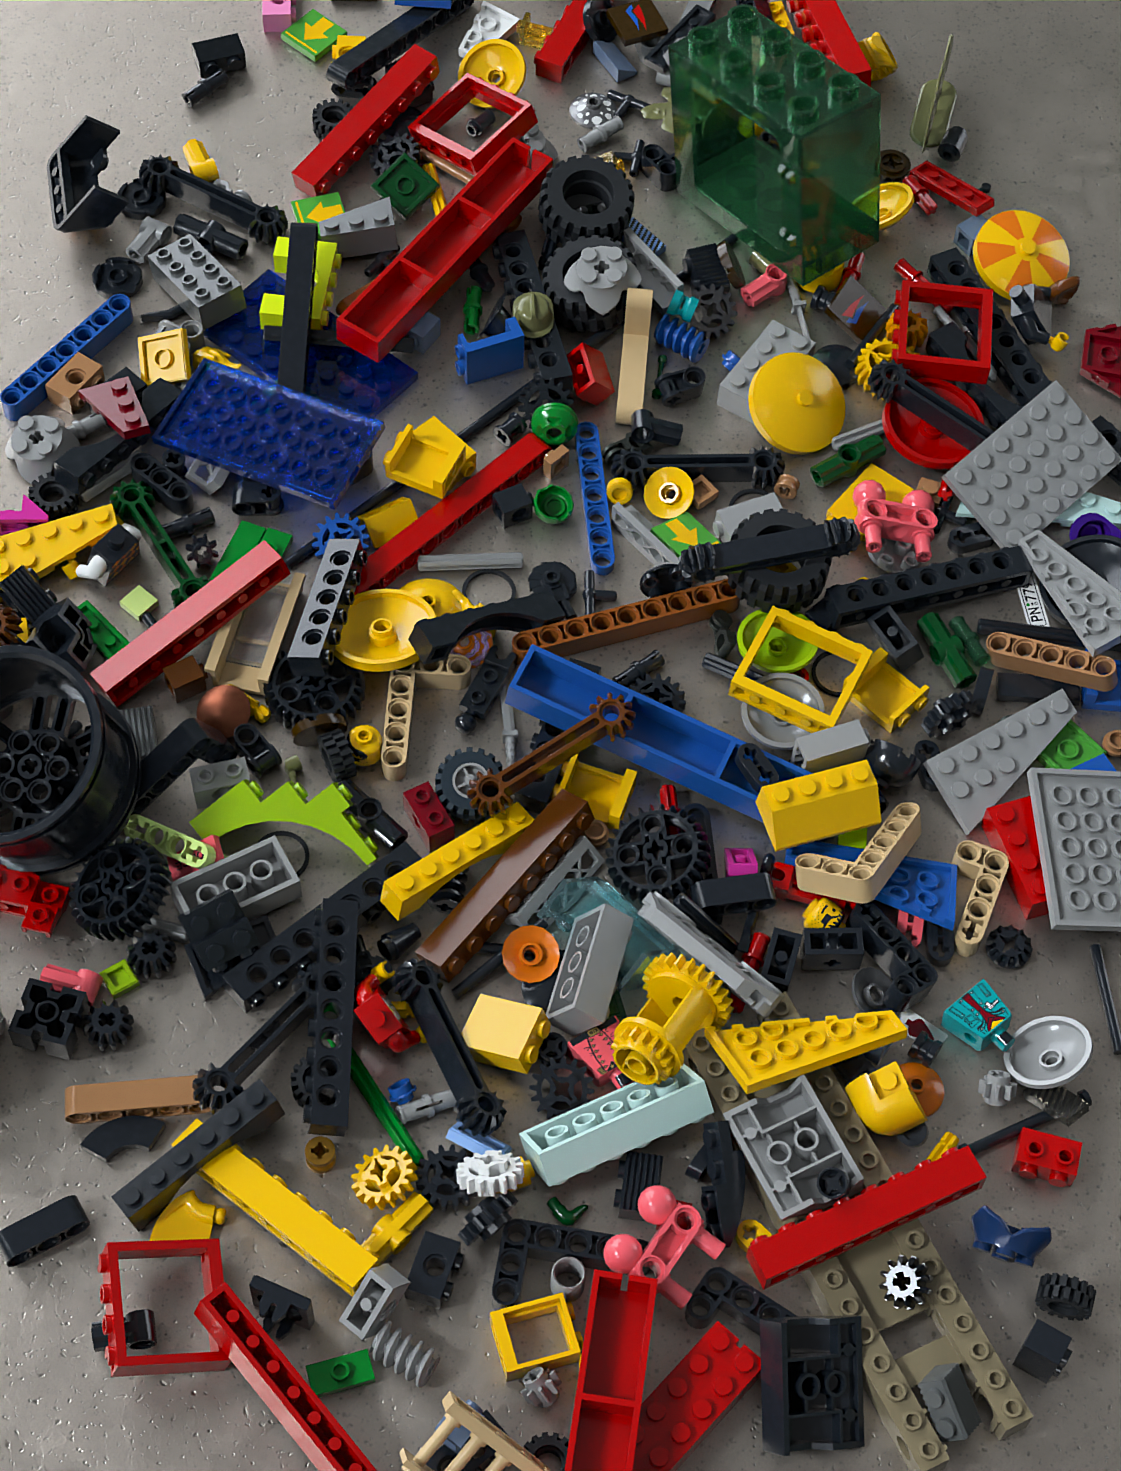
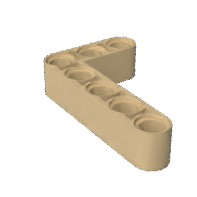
M627 289L616 424L631 425V415L633 412L643 409L653 290Z
M449 654L446 660L426 665L419 659L415 663L403 667L408 668L407 670H401L400 668L390 671L381 753L382 774L387 780L399 781L407 773L415 688L463 690L467 688L471 682V662L466 656ZM401 714V715H404V716H402V717H396L395 715ZM400 738L401 740L393 741L392 739ZM392 762L399 763L397 765H390Z
M913 802L898 804L855 862L814 853L799 855L795 859L798 888L806 892L863 904L873 901L921 835L919 805Z

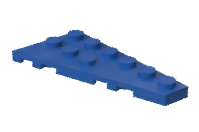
M814 841L786 849L784 863L795 866V859L805 853H814L855 862L864 849ZM905 856L874 900L953 931L956 910L957 865Z

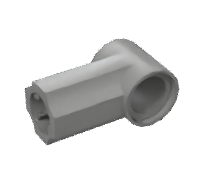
M146 217L140 225L139 234L126 248L127 256L135 261L136 264L145 263L148 259L147 256L152 254L159 245L163 247L169 242L172 235V227L152 217Z

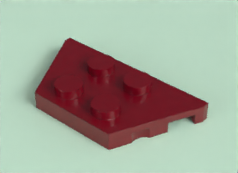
M1110 324L1103 328L1086 329L1079 374L1121 398V326L1117 327L1116 324Z

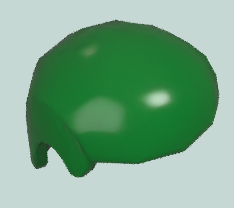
M553 484L538 489L533 503L535 514L542 522L553 525L566 521L572 515L574 508L572 495L565 488Z

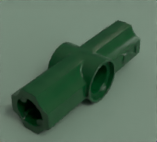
M873 434L854 445H842L837 454L810 468L813 482L817 487L821 486L823 488L842 477H854L859 468L886 454L884 441L879 435L875 436Z
M930 612L919 619L916 626L929 645V654L933 663L936 666H942L955 689L962 690L969 687L970 684L976 681L977 675L964 656V647L960 638L957 635H951L938 613Z

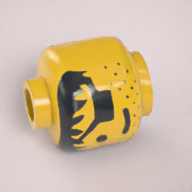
M370 725L354 727L346 738L349 748L352 750V756L355 759L354 763L359 766L375 764L380 760L383 742L380 732Z
M826 897L820 900L815 898L802 914V917L805 918L803 922L805 928L846 927L843 923L845 912Z

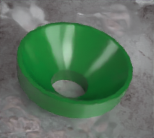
M547 403L534 411L531 419L532 432L546 444L561 445L569 442L577 433L578 417L575 411L565 404ZM551 428H557L562 433L557 437H552L547 434V431Z

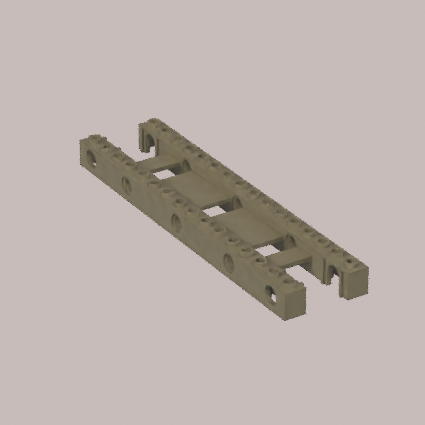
M786 991L783 992L785 997L766 1019L757 1013L758 1027L762 1022L801 1018ZM705 1028L696 1031L682 1051L684 1064L705 1081L714 1110L712 1114L716 1122L725 1121L723 1113L754 1098H768L787 1089L798 1078L795 1077L746 1094L704 1036ZM830 1066L804 1074L864 1178L863 1189L872 1184L881 1186L887 1183V1180L893 1174ZM730 1130L733 1151L741 1150ZM744 1155L745 1174L777 1232L779 1228L787 1223L795 1222V1224L805 1221L806 1216L810 1213L780 1221ZM860 1192L851 1196L850 1199L861 1195ZM833 1205L822 1208V1211L833 1208ZM918 1218L800 1273L824 1316H861L863 1388L909 1471H941L945 1469L950 1460L946 1452L948 1447L946 1444L942 1445L926 1416V1408L922 1409L911 1390L917 1387L923 1378L937 1365L959 1364L972 1398L974 1397L978 1401L984 1396L989 1402L994 1415L989 1424L991 1426L989 1431L991 1434L995 1433L999 1441L1026 1428L1032 1420L1033 1415ZM899 1255L906 1256L908 1260L911 1256L919 1258V1264L924 1263L929 1267L925 1275H930L934 1278L932 1282L926 1283V1287L931 1288L933 1293L931 1295L923 1293L922 1295L926 1303L920 1305L915 1302L914 1310H908L905 1305L901 1309L895 1308L894 1300L889 1302L884 1299L888 1290H883L879 1287V1284L886 1282L887 1279L882 1277L880 1272L882 1270L889 1272L890 1269L887 1261L893 1260L897 1263ZM905 1277L907 1280L902 1281V1286L908 1288L906 1284L910 1285L911 1279ZM925 1311L928 1317H932L942 1337L894 1359L880 1332Z

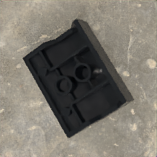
M798 1316L760 1319L763 1451L781 1456H790L792 1451L809 1449L841 1450L865 1447L861 1316Z

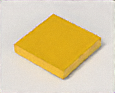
M180 328L138 337L141 379L147 384V387L158 378H162L170 384L191 380L186 329Z

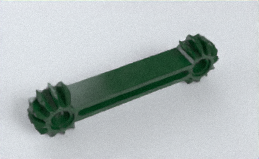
M133 478L130 483L121 481V487H113V494L110 495V504L112 503L116 515L123 522L128 519L133 521L176 587L171 593L175 609L210 581H208L206 575L200 578L194 576L151 509L155 508L156 501L155 497H153L154 494L151 486H146L143 480L136 483ZM143 518L146 519L147 523L149 524V526L151 527L156 536L153 535V533L151 532ZM171 561L174 562L175 566L177 567V569L179 570L184 579L181 578V576L179 575Z

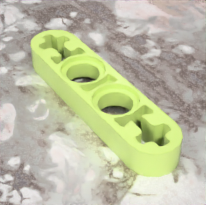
M133 814L124 828L126 837L129 836L133 839L138 837L150 843L162 854L191 867L201 869L215 862L216 852L212 846L150 818ZM139 825L146 828L145 834L138 832L136 826ZM159 830H162L163 839L156 845L155 835ZM183 839L184 849L181 853L177 854L175 850L176 844L179 840ZM194 850L204 854L202 860L192 855Z

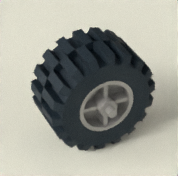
M467 747L466 752L462 753L460 748L455 750L454 756L447 755L444 764L440 763L435 777V793L446 812L451 814V819L457 821L458 818H461L464 824H469V820H474L475 824L481 823V818L485 817L486 820L491 818L489 811L481 816L478 813V808H471L470 801L472 799L467 797V791L472 789L469 786V781L478 780L476 775L478 771L484 776L488 775L487 770L489 767L492 768L494 775L502 771V764L500 761H495V756L492 753H489L487 756L485 755V750L481 748L478 749V752H473V747ZM488 789L484 795L494 797L499 791L497 789Z

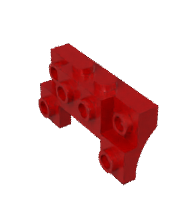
M0 864V912L24 917L21 925L22 932L27 933L30 930L46 934V937L51 938L59 918L68 907L71 899L69 896L70 888L43 882L36 873L7 869V866Z

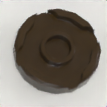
M727 240L717 245L718 255L722 266L726 268L727 277L734 289L746 286L741 266L731 245Z
M336 713L318 714L316 716L317 720L311 722L309 718L303 719L291 729L293 743L303 747L318 746L317 736L338 728L345 734L347 731L346 721L342 715Z

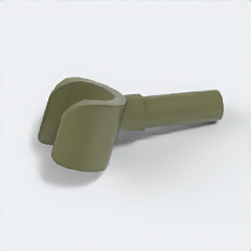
M294 755L285 759L284 769L286 774L289 775L290 781L292 780L296 784L297 776L295 772L303 768L299 757Z

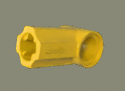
M196 139L188 140L182 148L189 165L190 174L208 182L219 179L216 163L213 158H209L203 142Z

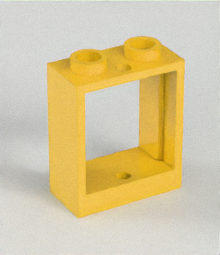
M563 1292L490 1312V1326L506 1382L523 1378L530 1370L536 1367H542L543 1369L548 1367L551 1370L579 1362L581 1350L583 1349V1338L580 1331H574L572 1321L576 1319L571 1301H565ZM557 1312L568 1351L518 1364L507 1325Z

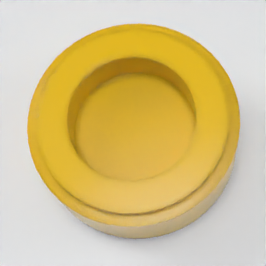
M615 478L608 483L607 498L613 504L619 502L623 505L631 500L633 487L630 481L625 478Z

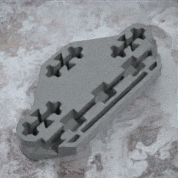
M649 892L642 900L644 905L637 913L640 918L660 933L689 960L694 958L697 966L705 964L706 972L714 971L715 975L713 978L715 980H722L723 984L721 986L728 989L730 993L746 1003L763 1018L766 1019L785 997L780 990L743 961L740 962L711 937L696 928L697 925L658 892Z

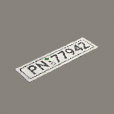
M1033 571L1027 586L1017 588L1027 624L1050 627Z

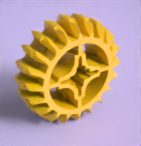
M886 337L882 342L875 339L872 344L867 343L866 349H861L862 355L858 356L855 374L858 375V385H863L864 392L870 391L871 386L868 385V378L872 368L883 359L890 362L892 349H896V344H892V341H888ZM914 346L906 347V353L920 355V353L914 352Z

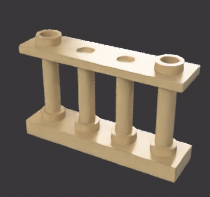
M451 1391L442 1400L446 1419L420 1451L414 1456L403 1447L399 1452L404 1471H434L426 1463L456 1427L460 1428L463 1425L471 1431L469 1434L471 1438L444 1471H461L481 1446L485 1448L486 1445H489L496 1451V1458L485 1471H502L506 1466L510 1467L511 1464L521 1471H551L546 1464Z

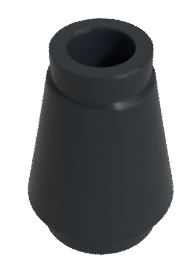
M410 923L382 934L381 939L377 941L378 950L386 960H397L421 938V932L416 924Z

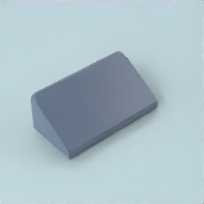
M598 40L593 42V54L617 83L637 75L636 69L613 42Z

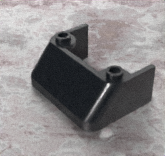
M85 115L50 156L47 163V177L54 229L63 233L103 229L112 225L115 218L129 204L128 198L99 187L98 174L105 170L109 163L107 148L120 134L119 129Z

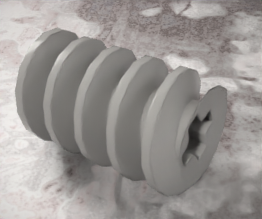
M388 1321L375 1336L369 1353L373 1351L372 1357L375 1361H379L384 1357L383 1365L386 1368L394 1365V1372L396 1374H401L405 1371V1379L407 1381H411L416 1377V1386L419 1388L423 1387L434 1373L440 1357L436 1360L433 1359L435 1350L433 1347L426 1353L422 1352L424 1345L422 1340L415 1346H412V1334L402 1340L401 1334L403 1329L401 1327L394 1333H391L392 1322Z

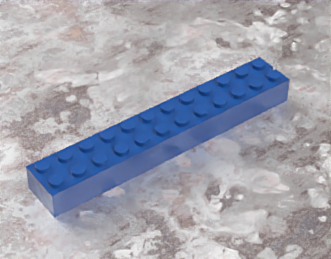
M534 644L530 646L508 687L505 699L506 704L566 731L592 714L589 711L590 704H597L596 698L598 695L606 700L609 692L612 693L613 699L622 694L624 702L630 701L633 708L631 711H634L636 714V719L632 721L634 724L633 730H625V739L617 734L615 735V741L612 742L610 735H606L595 742L594 745L764 823L755 802L759 793L752 788L735 763V756L739 747L746 744V742ZM610 713L607 714L604 718L608 721H614L619 716L617 714ZM762 750L779 775L778 782L813 774ZM746 754L743 757L745 760L751 759L753 761L754 759L753 756L748 757ZM762 776L759 779L761 782L766 781L769 783L770 781L769 778L764 779Z

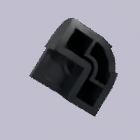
M68 597L48 608L36 619L29 628L31 635L26 641L28 646L46 650L64 659L79 673L86 670L97 647V644L93 643V636L89 629L92 626L91 622Z

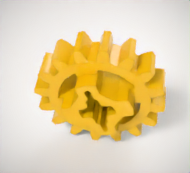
M385 1145L382 1152L374 1148L371 1157L364 1154L363 1159L365 1162L355 1165L359 1172L351 1175L352 1180L355 1182L351 1188L356 1193L359 1201L362 1204L366 1203L369 1209H373L377 1205L381 1211L384 1210L387 1203L392 1208L396 1207V1200L398 1198L405 1201L406 1196L404 1193L414 1190L410 1182L418 1180L414 1172L417 1170V1166L407 1151L403 1152L399 1146L391 1150L389 1145Z

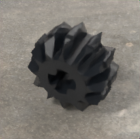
M155 928L152 934H148L143 929L142 937L134 936L132 938L133 944L127 945L128 965L133 967L136 975L143 973L144 978L147 980L154 973L160 979L161 971L170 972L172 969L171 963H176L177 957L174 953L176 945L173 941H170V936L167 932L160 935L159 930Z
M115 999L110 1006H107L106 1002L102 1000L100 1008L91 1006V1015H84L85 1026L83 1032L86 1037H89V1044L92 1046L98 1044L102 1052L108 1045L111 1046L112 1050L116 1051L117 1043L126 1045L128 1042L126 1036H133L134 1030L131 1025H133L134 1019L131 1014H128L127 1006L119 1007Z
M904 1255L898 1256L897 1263L893 1260L887 1261L890 1271L882 1270L880 1272V1275L887 1279L886 1282L879 1284L880 1289L888 1290L884 1299L889 1302L894 1300V1307L898 1309L905 1305L908 1310H914L915 1302L924 1305L926 1301L922 1294L931 1295L933 1293L931 1288L926 1287V1283L934 1280L933 1276L925 1275L929 1268L928 1265L924 1263L919 1264V1258L911 1256L908 1260ZM905 1277L911 1279L910 1285L906 1284L908 1288L902 1286V1281L907 1280Z

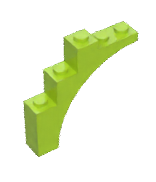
M244 779L189 822L202 840L211 835H216L220 838L232 830L249 824L266 821L294 822L312 826L336 837L350 847L367 866L380 857L377 854L379 847L370 836L365 838L360 832L359 828L362 826L352 813L346 814L345 811L354 804L350 800L353 795L343 783L340 786L337 782L332 783L308 802L306 799L308 793L299 782L296 784L292 780L286 782L264 800L261 797L264 794L261 787L254 780L250 782L248 779Z

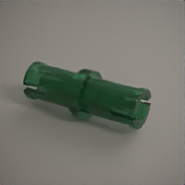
M963 616L954 617L948 623L949 628L960 638L964 650H966L976 667L985 665L990 660V655L979 642L980 637L976 632H972Z

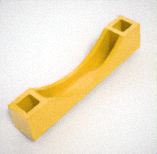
M519 802L514 803L513 806L506 808L505 815L499 812L494 818H489L385 880L380 898L381 903L398 921L419 909L443 885L468 867L488 857L504 854L535 819Z

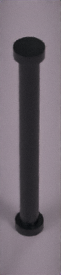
M1085 1089L1077 1092V1096H1075L1076 1098H1074L1075 1100H1073V1105H1071L1072 1107H1070L1069 1111L1074 1110L1073 1108H1075V1103H1077L1076 1101H1078L1079 1097L1081 1101L1078 1108L1082 1107L1085 1101L1088 1103H1086L1087 1105L1084 1108L1092 1105L1091 1097ZM1071 1098L1063 1106V1113L1061 1115L1058 1113V1110H1060L1059 1108L1062 1104L1059 1103L1055 1111L1052 1106L971 1144L963 1143L958 1146V1149L969 1146L974 1155L1018 1136L1022 1127L1033 1129L1064 1115L1065 1111H1067L1066 1109H1068L1069 1102H1071Z

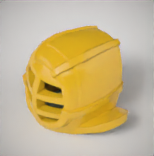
M875 32L871 37L864 38L858 42L872 69L871 82L881 80L896 72L898 64L880 33Z

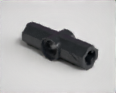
M179 214L175 219L173 226L174 234L181 237L191 234L209 253L215 250L236 260H242L246 255L248 240L227 232L219 222L209 220L205 223L186 214Z
M350 779L343 780L338 784L340 786L343 783L353 795L350 800L354 805L348 808L346 812L352 813L362 826L360 829L363 832L370 833L390 852L404 843L408 838V832L382 809L379 800L366 795ZM369 813L375 814L373 817H366L364 815Z

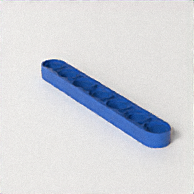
M585 421L578 424L577 433L575 434V446L590 566L595 574L605 576L614 570V546L599 432L594 423ZM582 431H590L593 436L591 438H583L580 436V433ZM589 451L593 452L596 457L586 459L582 454ZM594 472L599 477L596 480H589L585 477V474ZM596 493L601 496V499L599 501H591L588 499V495ZM601 515L604 521L595 523L590 517ZM597 536H602L607 539V542L596 544L593 539ZM599 558H606L610 561V564L599 566L595 561Z

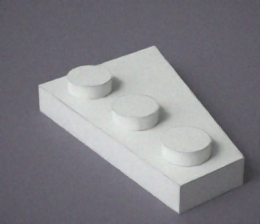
M483 1L479 14H476L471 30L467 31L458 48L459 56L464 58L468 51L480 42L489 39L506 40L520 27V19Z

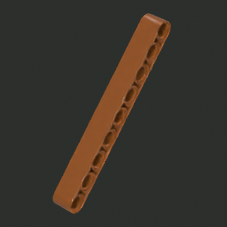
M723 579L519 632L512 639V652L517 656L518 666L521 665L532 644L557 656L566 657L711 618L716 610H723L730 614L739 608L740 599L735 595L736 589L730 588L728 579Z

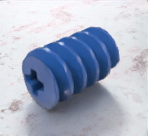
M666 313L656 326L654 332L656 342L658 344L664 343L665 348H672L674 353H681L683 358H689L692 363L698 362L705 354L710 339L703 340L705 335L703 331L695 336L696 327L694 326L687 331V322H683L679 327L680 319L678 317H675L670 322L671 315Z

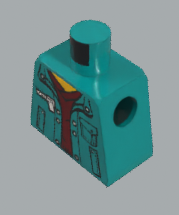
M984 979L943 1013L941 1026L977 1051L984 1050L993 1042L1000 1050L1005 1052L1015 1042V1038L1006 1031L1010 1026L1012 1014Z

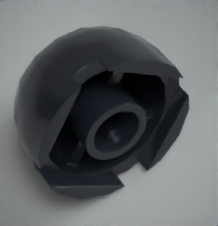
M880 739L870 740L871 742L868 745L863 760H868L879 788L887 790L889 786L898 788L907 785L913 780L921 766L920 759L912 753L909 758L906 757L902 752L903 748Z

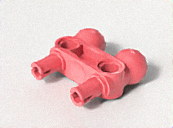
M864 480L854 488L852 498L858 513L854 522L859 531L865 534L866 550L868 552H879L883 547L882 538L914 544L915 558L918 562H928L930 557L932 558L930 542L935 537L934 529L937 526L938 519L933 513L935 507L934 500L928 492L912 490L903 498L902 503L885 500L886 493L884 488L874 480Z
M653 1185L641 1192L638 1199L639 1214L646 1222L661 1226L644 1251L638 1240L631 1235L618 1234L612 1236L604 1247V1260L611 1271L627 1274L628 1278L629 1275L646 1277L643 1273V1267L650 1268L654 1272V1278L658 1279L656 1295L660 1293L682 1310L693 1294L670 1278V1271L687 1246L692 1243L714 1260L720 1255L726 1244L704 1229V1220L701 1219L699 1212L694 1207L683 1205L680 1202L677 1203L675 1195L669 1188ZM677 1218H682L687 1222L688 1230L681 1229L678 1226Z

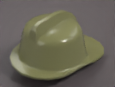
M540 292L524 293L518 296L513 303V317H516L525 337L540 338L548 334L553 328L554 310L552 300Z

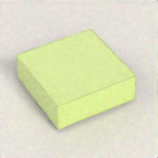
M138 585L120 600V606L140 622L143 614L152 612L159 606V602L153 595Z

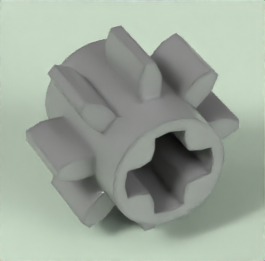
M990 1070L988 1075H984V1079H979L978 1093L983 1094L987 1104L1005 1106L1007 1101H1011V1097H1016L1017 1083L1012 1082L1010 1073L1006 1071Z
M536 1367L524 1376L523 1384L526 1388L521 1391V1394L528 1404L532 1403L534 1407L539 1405L541 1408L552 1405L559 1398L560 1391L557 1386L562 1381L555 1371H550L548 1367L545 1369Z

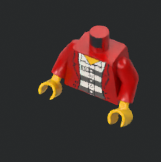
M383 961L372 968L371 974L354 988V999L356 1001L354 1003V1012L380 1046L386 1049L391 1048L394 1052L400 1053L420 1042L427 1043L420 1026L415 1030L409 1028L379 987V984L395 974L394 970L390 973L386 972L384 964L387 961Z

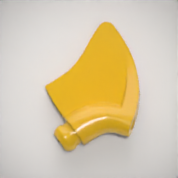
M194 1190L188 1191L174 1199L163 1210L155 1223L149 1241L210 1239L214 1223L218 1225L225 1223L226 1210L224 1208H216V1205L201 1202Z

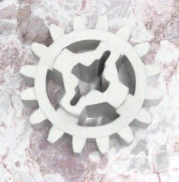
M487 1150L483 1155L474 1153L472 1158L465 1157L464 1163L457 1164V1184H459L461 1190L467 1189V1194L478 1192L480 1197L495 1196L496 1192L507 1194L508 1189L515 1190L517 1189V1184L523 1183V1163L520 1161V1157L513 1158V1153L511 1152L502 1155L501 1150Z

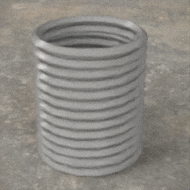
M563 1257L556 1261L552 1268L550 1283L553 1295L563 1292L566 1302H572L580 1298L584 1291L586 1271L582 1262L573 1257ZM569 1272L578 1276L580 1282L575 1286L566 1287L558 1283L556 1278L562 1273Z

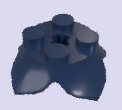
M986 1205L979 1208L971 1216L975 1235L972 1248L986 1253H990L992 1250L991 1257L1001 1261L1009 1262L1010 1258H1015V1263L1033 1268L1036 1257L1052 1240L1051 1228L1032 1227L1021 1228L1020 1230L1007 1225V1222Z

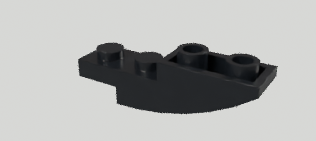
M725 1120L703 1124V1142L707 1147L709 1161L707 1172L711 1178L712 1185L701 1187V1206L705 1211L707 1224L705 1229L725 1243V1248H729L736 1235L744 1203L745 1159L742 1150L733 1151L729 1121Z

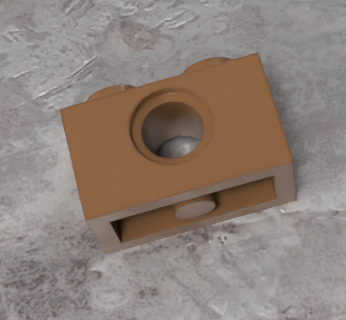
M77 352L45 384L49 402L73 415L79 408L86 405L80 399L78 390L105 382L103 367Z

